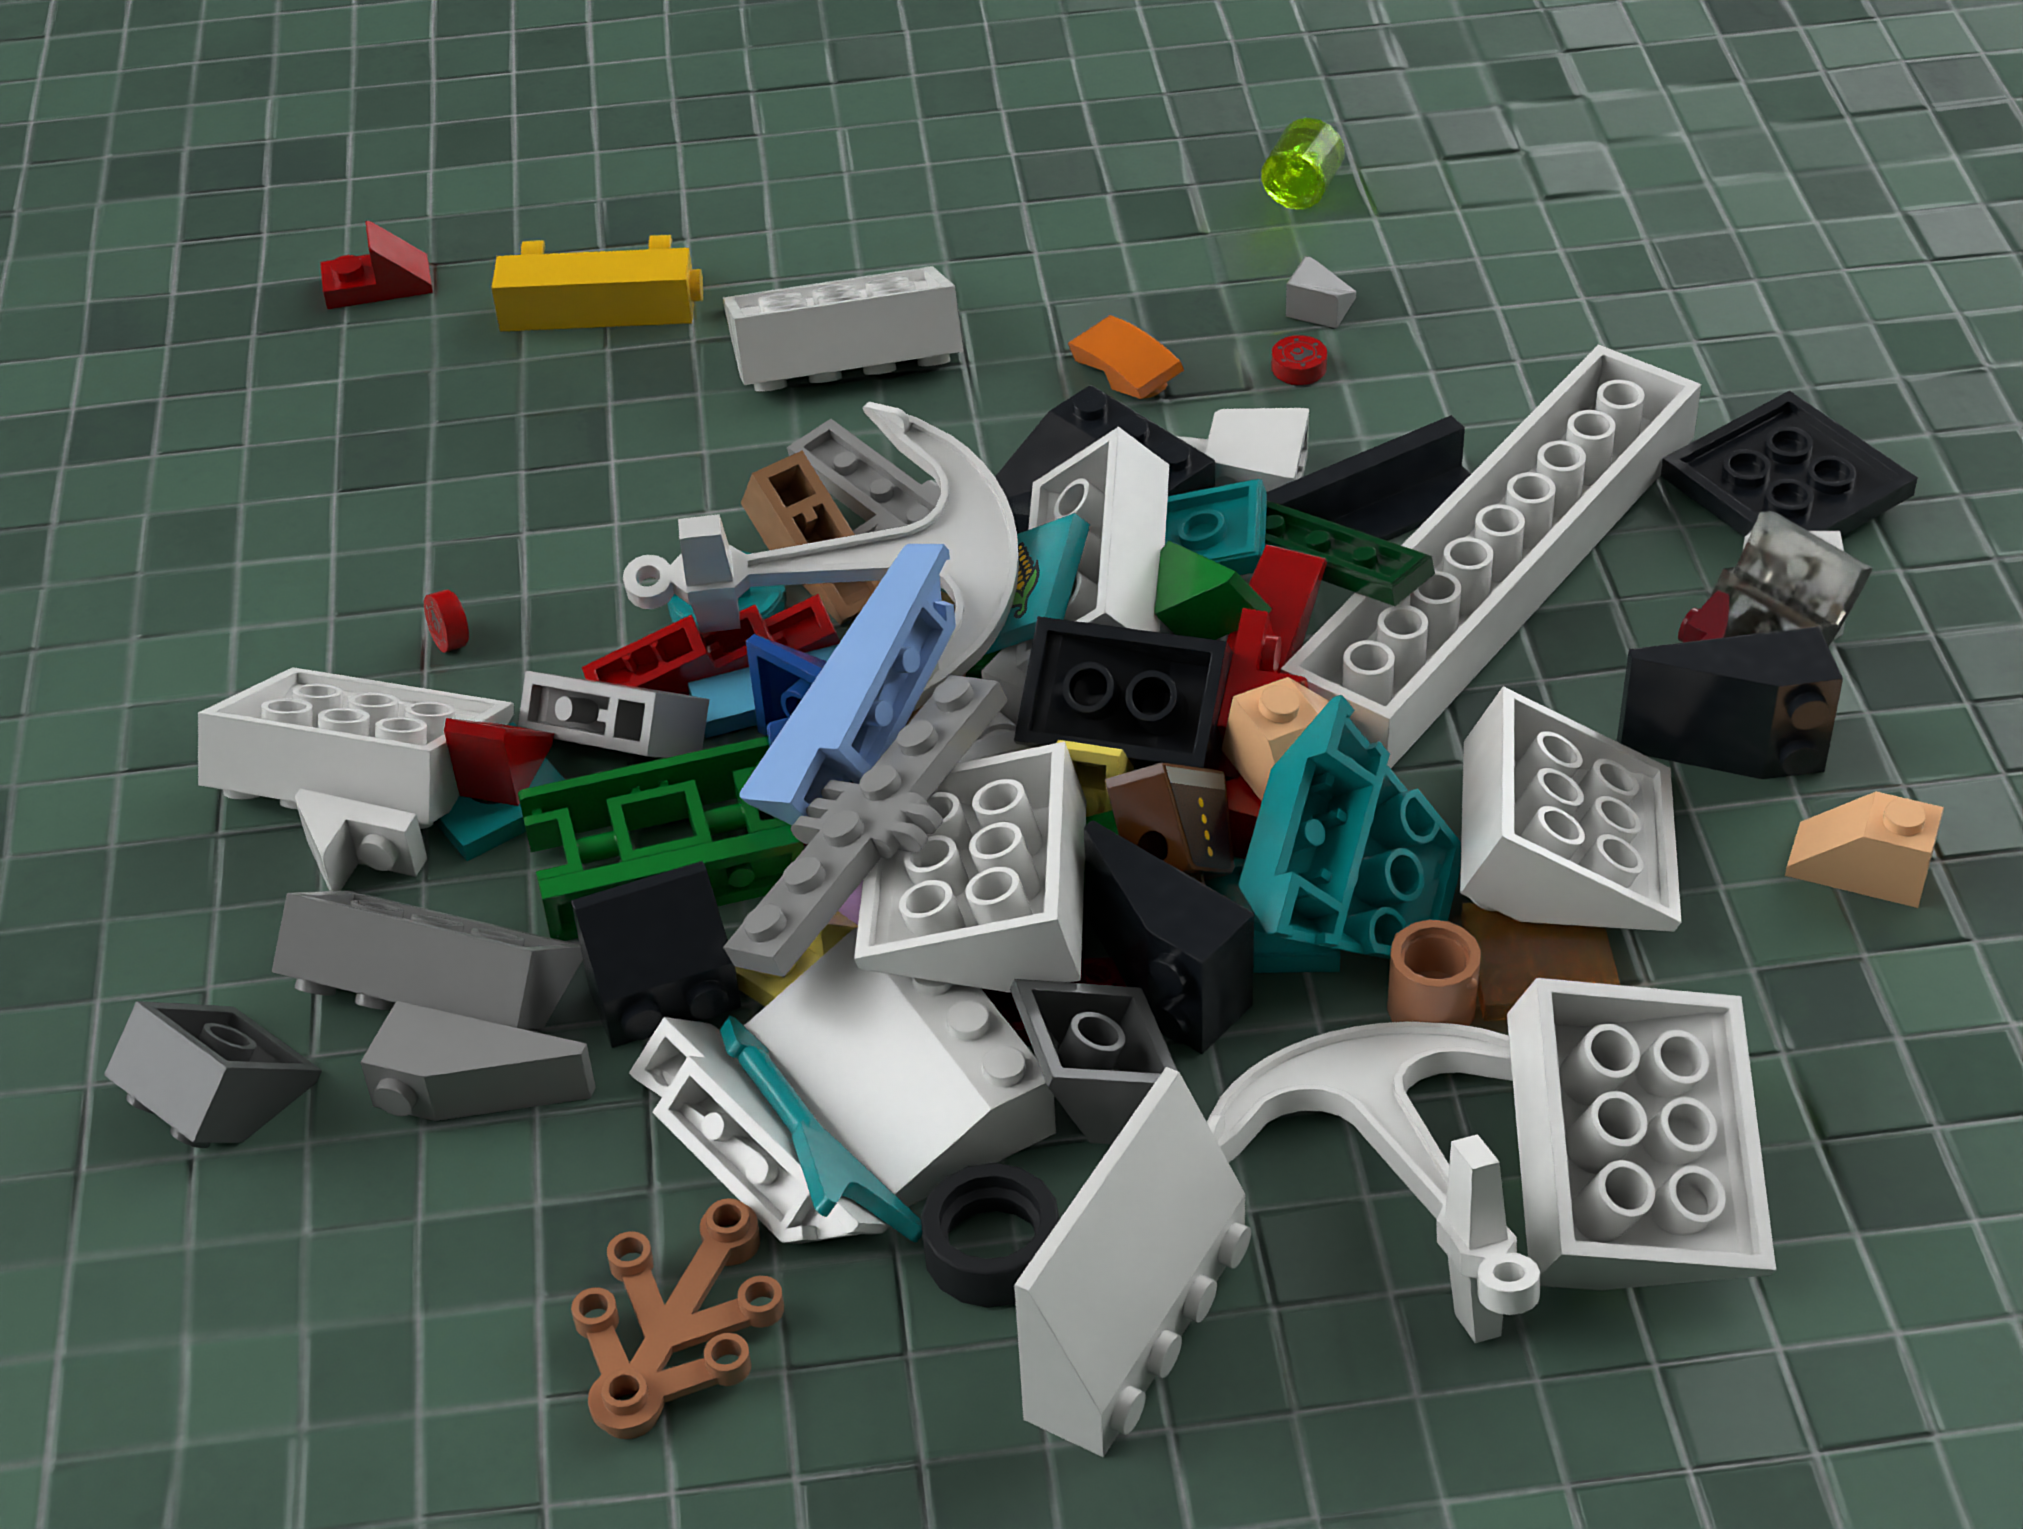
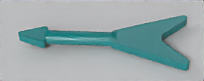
M729 1016L720 1029L726 1052L731 1057L738 1059L743 1069L791 1132L815 1210L820 1215L828 1217L840 1197H848L903 1236L917 1243L922 1236L921 1219L820 1125L768 1056L770 1052L768 1048L736 1018Z

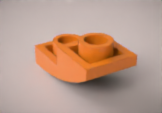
M1109 315L1068 342L1075 362L1103 370L1112 390L1139 399L1150 398L1161 393L1167 387L1169 380L1184 371L1181 361L1160 342L1133 324Z

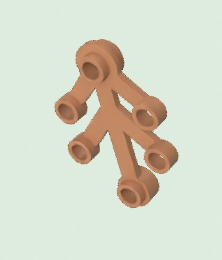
M727 1198L713 1203L708 1208L700 1222L702 1244L665 1305L651 1272L654 1260L647 1237L638 1232H624L615 1236L609 1242L607 1257L611 1273L616 1279L623 1282L644 1336L643 1342L630 1363L615 1331L619 1323V1314L613 1294L606 1289L594 1287L580 1292L574 1298L571 1311L575 1328L581 1336L588 1338L601 1374L592 1384L589 1391L588 1406L590 1414L597 1426L611 1436L620 1439L640 1437L655 1426L665 1402L716 1384L732 1386L742 1382L751 1371L749 1347L744 1338L732 1332L749 1326L768 1327L775 1324L784 1313L782 1288L774 1278L762 1275L747 1279L738 1290V1298L698 1312L724 1266L744 1263L751 1259L759 1249L760 1233L757 1216L743 1202ZM727 1225H734V1226H732V1227L723 1228L724 1226H727ZM629 1253L640 1254L637 1259L632 1261L620 1260ZM760 1297L772 1299L771 1302L763 1306L750 1304L753 1300ZM591 1310H606V1312L599 1317H585V1315ZM708 1341L704 1348V1358L663 1370L673 1353ZM731 1354L739 1357L731 1364H719L716 1362L724 1355ZM636 1394L628 1400H616L624 1395Z

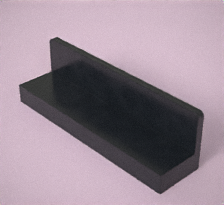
M1450 415L1266 492L1267 500L1389 541L1419 528L1471 475L1462 466L1465 427Z

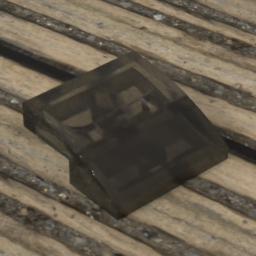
M1774 511L1760 512L1736 567L1723 568L1712 592V595L1717 590L1729 594V616L1725 637L1819 626L1829 647L1851 612L1873 568Z

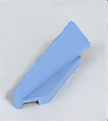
M907 544L902 548L740 791L741 799L747 804L793 825L800 816H808L806 808L815 798H823L821 790L830 780L844 782L852 780L854 783L859 784L862 776L874 766L894 742L898 733L905 727L956 627L954 604L942 601L939 574L946 560L950 559L949 549L944 544Z

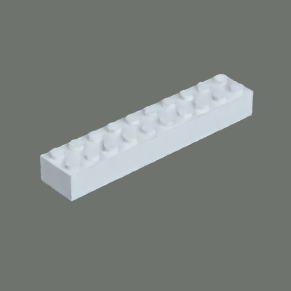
M1597 345L1401 545L1432 556L1435 574L1396 606L1354 593L1281 668V673L1305 677L1308 681L1309 689L1328 701L1335 696L1343 695L1355 710L1349 718L1370 744L1380 741L1390 753L1387 765L1391 769L1661 475L1663 458L1688 445L1694 439L1701 384L1604 346Z

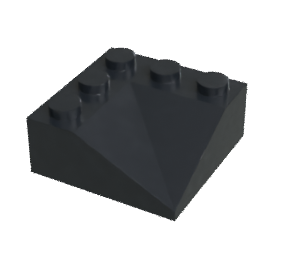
M1089 385L1051 409L995 478L1006 495L1013 513L1016 531L1019 534L1027 531L1029 528L1033 482L1117 427H1120L1169 464L1168 496L1214 488L1215 460L1094 386Z

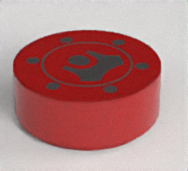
M1295 335L1283 338L1272 348V373L1279 380L1291 385L1314 383L1320 380L1327 371V348L1321 341L1310 336Z
M449 589L426 595L424 598L425 617L431 636L439 650L445 653L465 647L469 640L468 622L462 604L456 594Z

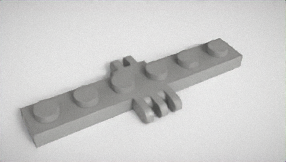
M829 419L787 447L789 456L803 450L827 491L867 521L853 530L855 535L907 526L922 520L936 507L941 495L937 482L928 480L923 484L918 483L833 419Z
M948 675L935 688L933 695L909 724L900 730L897 738L874 766L862 776L859 784L838 780H830L821 790L823 798H815L806 808L808 816H800L791 826L793 835L799 841L808 845L796 860L785 869L782 877L757 907L745 917L743 924L723 946L735 967L785 977L880 858L889 859L897 850L918 853L928 841L926 834L935 833L943 822L941 815L929 806L927 800L1008 701L999 681Z

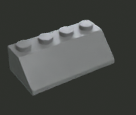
M353 891L287 893L272 972L296 978L295 989L307 993L332 996L335 995L336 988L355 992V1003L364 1007L391 1010L396 1001L524 1030L544 1028L581 964L583 957L579 944Z

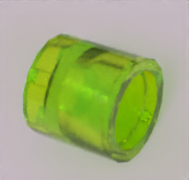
M1302 118L1287 125L1261 169V181L1266 192L1279 204L1297 210L1311 208L1320 202L1345 158V146L1341 136L1332 126L1318 119Z

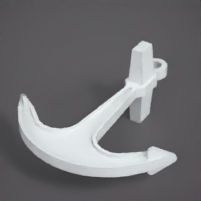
M868 402L863 407L864 413L902 454L931 475L941 490L936 507L924 519L897 528L745 554L728 544L720 514L678 519L681 554L671 565L659 556L643 555L632 560L624 570L623 582L628 599L635 606L642 609L659 608L668 603L672 596L676 594L686 603L692 605L700 632L707 633L741 629L738 598L750 587L882 580L905 545L944 544L949 549L950 559L946 560L939 574L940 587L947 592L955 603L956 627L913 710L915 711L928 701L933 695L935 688L948 675L963 676L983 657L994 643L1006 622L1013 604L1018 582L1019 557L1017 531L1013 513L997 479L984 462L952 435L929 423L908 415L899 408ZM647 578L659 579L656 584L649 587L640 585Z
M1406 1021L1354 1026L1314 1036L1285 1047L1264 1058L1236 1079L1219 1098L1207 1120V1124L1228 1163L1246 1148L1268 1122L1281 1115L1298 1111H1323L1338 1115L1357 1128L1437 1219V1243L1448 1255L1454 1313L1475 1343L1501 1336L1503 1314H1521L1533 1309L1539 1302L1540 1270L1538 1265L1531 1258L1517 1253V1237L1506 1226L1499 1161L1477 1134L1451 1141L1450 1163L1448 1164L1406 1094L1408 1089L1421 1079L1441 1073L1460 1072L1513 1081L1508 1035L1483 1028L1450 1023Z

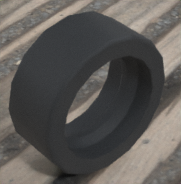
M989 1163L968 1166L945 1177L928 1195L921 1214L927 1271L942 1291L962 1303L987 1308L1016 1304L1015 1283L1060 1220L1056 1198L1041 1179L1020 1167ZM993 1211L1017 1215L1030 1223L1035 1233L1034 1237L1024 1248L1008 1256L989 1259L964 1254L951 1246L948 1234L959 1222L978 1213Z

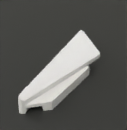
M668 1017L662 1019L629 1074L662 1097L653 1113L741 1202L755 1212L757 1218L782 1243L802 1244L859 1234H881L888 1229L889 1225L856 1201L844 1196L840 1197L828 1217L820 1215L814 1208L791 1132L743 1069L738 1059L731 1057L726 1052L720 1030L709 1023Z

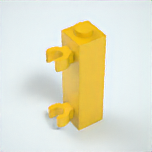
M650 235L649 249L553 254H544V240L523 241L521 255L496 257L491 289L500 332L689 324L693 321L694 302L703 301L701 269H692L689 248H671V235Z

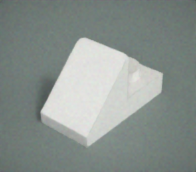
M300 788L295 796L308 845L329 891H341L358 864L367 865L380 871L389 870L416 877L427 860L417 815L414 813Z

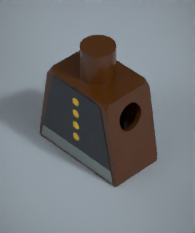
M1159 763L1105 779L1119 836L1206 885L1205 881L1232 874L1235 865L1224 771Z

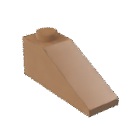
M803 450L751 474L741 505L769 550L855 535ZM881 580L802 585L812 596L819 594L827 612L841 625L858 616Z

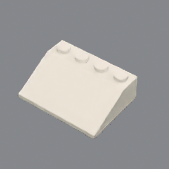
M933 266L723 297L724 310L740 378L744 385L754 384L755 391L782 389L788 386L787 379L809 376L810 383L835 381L842 378L841 370L863 367L864 374L867 375L888 373L896 370L895 362L917 359L918 366L940 365L950 362V354L963 352L955 285Z
M292 667L198 712V785L223 789V795L232 799L244 800L260 796L280 799V805L290 809H298L295 796L300 788L414 813L417 815L420 829L428 828L433 825L434 821L449 813L460 796L444 733L446 718L508 725L514 715V703Z
M1503 686L1464 740L1460 894L1469 897L1476 905L1485 910L1498 911L1519 922L1674 932L1682 921L1670 767Z
M1065 741L956 764L927 800L929 806L938 811L943 820L935 833L926 834L928 841L918 853L897 850L889 859L880 858L863 879L854 955L858 969L1011 993L1010 988L1014 979L1067 983L1080 981L1086 798Z
M858 927L851 930L744 1025L747 1030L770 1051L768 1056L820 1125L907 1207L927 1198L945 1177L973 1165L997 1163L1056 1133L1054 1095L1047 1086L1037 1058L983 990L977 987L858 969L854 960Z
M1536 978L1507 1013L1527 1251L1528 1257L1538 1265L1540 1270V1286L1609 1290L1766 1276L1776 1271L1742 997Z
M1168 1067L1164 1069L1014 1285L1023 1420L1101 1457L1105 1456L1119 1432L1128 1435L1134 1429L1145 1405L1146 1390L1156 1375L1164 1378L1169 1374L1181 1349L1182 1334L1191 1320L1199 1323L1205 1318L1216 1295L1217 1280L1226 1266L1234 1269L1239 1265L1246 1253L1251 1238V1228L1245 1226V1192L1180 1072Z

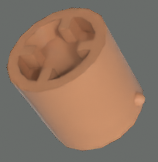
M1440 920L1416 922L1396 933L1391 947L1387 1011L1391 1021L1450 1023L1470 1026L1475 1019L1481 950L1475 937L1463 927Z

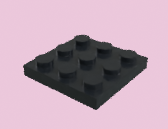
M1790 390L1665 456L1662 460L1660 475L1744 537L1752 531H1840L1841 536L1914 496L1918 479L1914 474Z

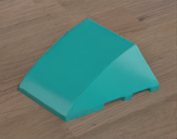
M1343 695L1333 697L1271 768L1238 886L1266 935L1390 959L1394 935L1413 923L1426 920L1448 921L1461 869V841L1418 788L1408 791L1387 765L1390 753L1380 741L1369 743L1349 718L1355 710Z

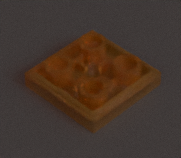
M1475 903L1462 904V927L1475 937L1481 950L1477 993L1484 1021L1507 1020V1013L1536 978L1620 985L1605 927L1519 922L1498 911L1485 910Z

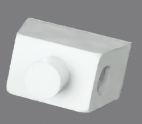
M1309 408L1220 409L1214 414L1208 439L1176 437L1215 460V487L1262 479L1265 490L1268 492L1303 477L1308 455Z

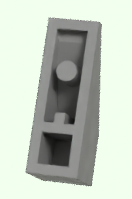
M526 670L518 727L554 733L553 739L644 756L668 758L702 750L709 699Z
M396 1001L360 1062L373 1107L381 1108L396 1116L412 1115L433 1121L590 1099L596 1089L586 1043Z

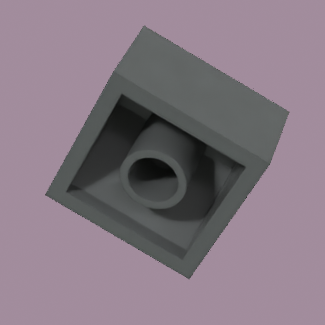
M1014 979L1010 991L1048 1088L1090 1143L1112 1145L1164 1069L1168 1067L1177 1071L1142 988Z
M136 1001L104 1075L127 1092L126 1100L131 1105L142 1111L156 1114L172 1126L170 1133L174 1138L193 1147L208 1148L211 1143H243L316 1084L322 1070L234 1006Z

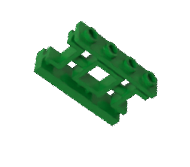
M768 737L755 738L520 790L518 797L531 853L563 846L567 861L566 865L536 871L550 938L562 941L579 938L571 900L699 861H703L706 867L717 906L766 896L782 877L785 869L804 850L803 843L791 831L792 825L778 818L761 821L757 808L747 804L740 797V791L770 748ZM734 798L738 802L737 804L705 811L702 807L703 805ZM689 818L694 836L638 849L632 848L628 831ZM608 826L612 827L610 832L579 839L575 838L576 833ZM743 828L747 832L745 835L714 842L711 838L712 835ZM618 856L620 858L619 863L583 871L582 864Z

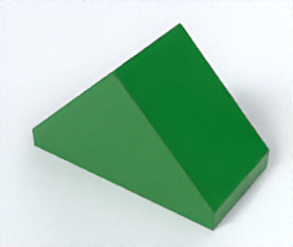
M1169 540L1161 549L1154 614L1175 635L1217 640L1238 630L1243 608L1268 611V614L1272 610L1236 571Z

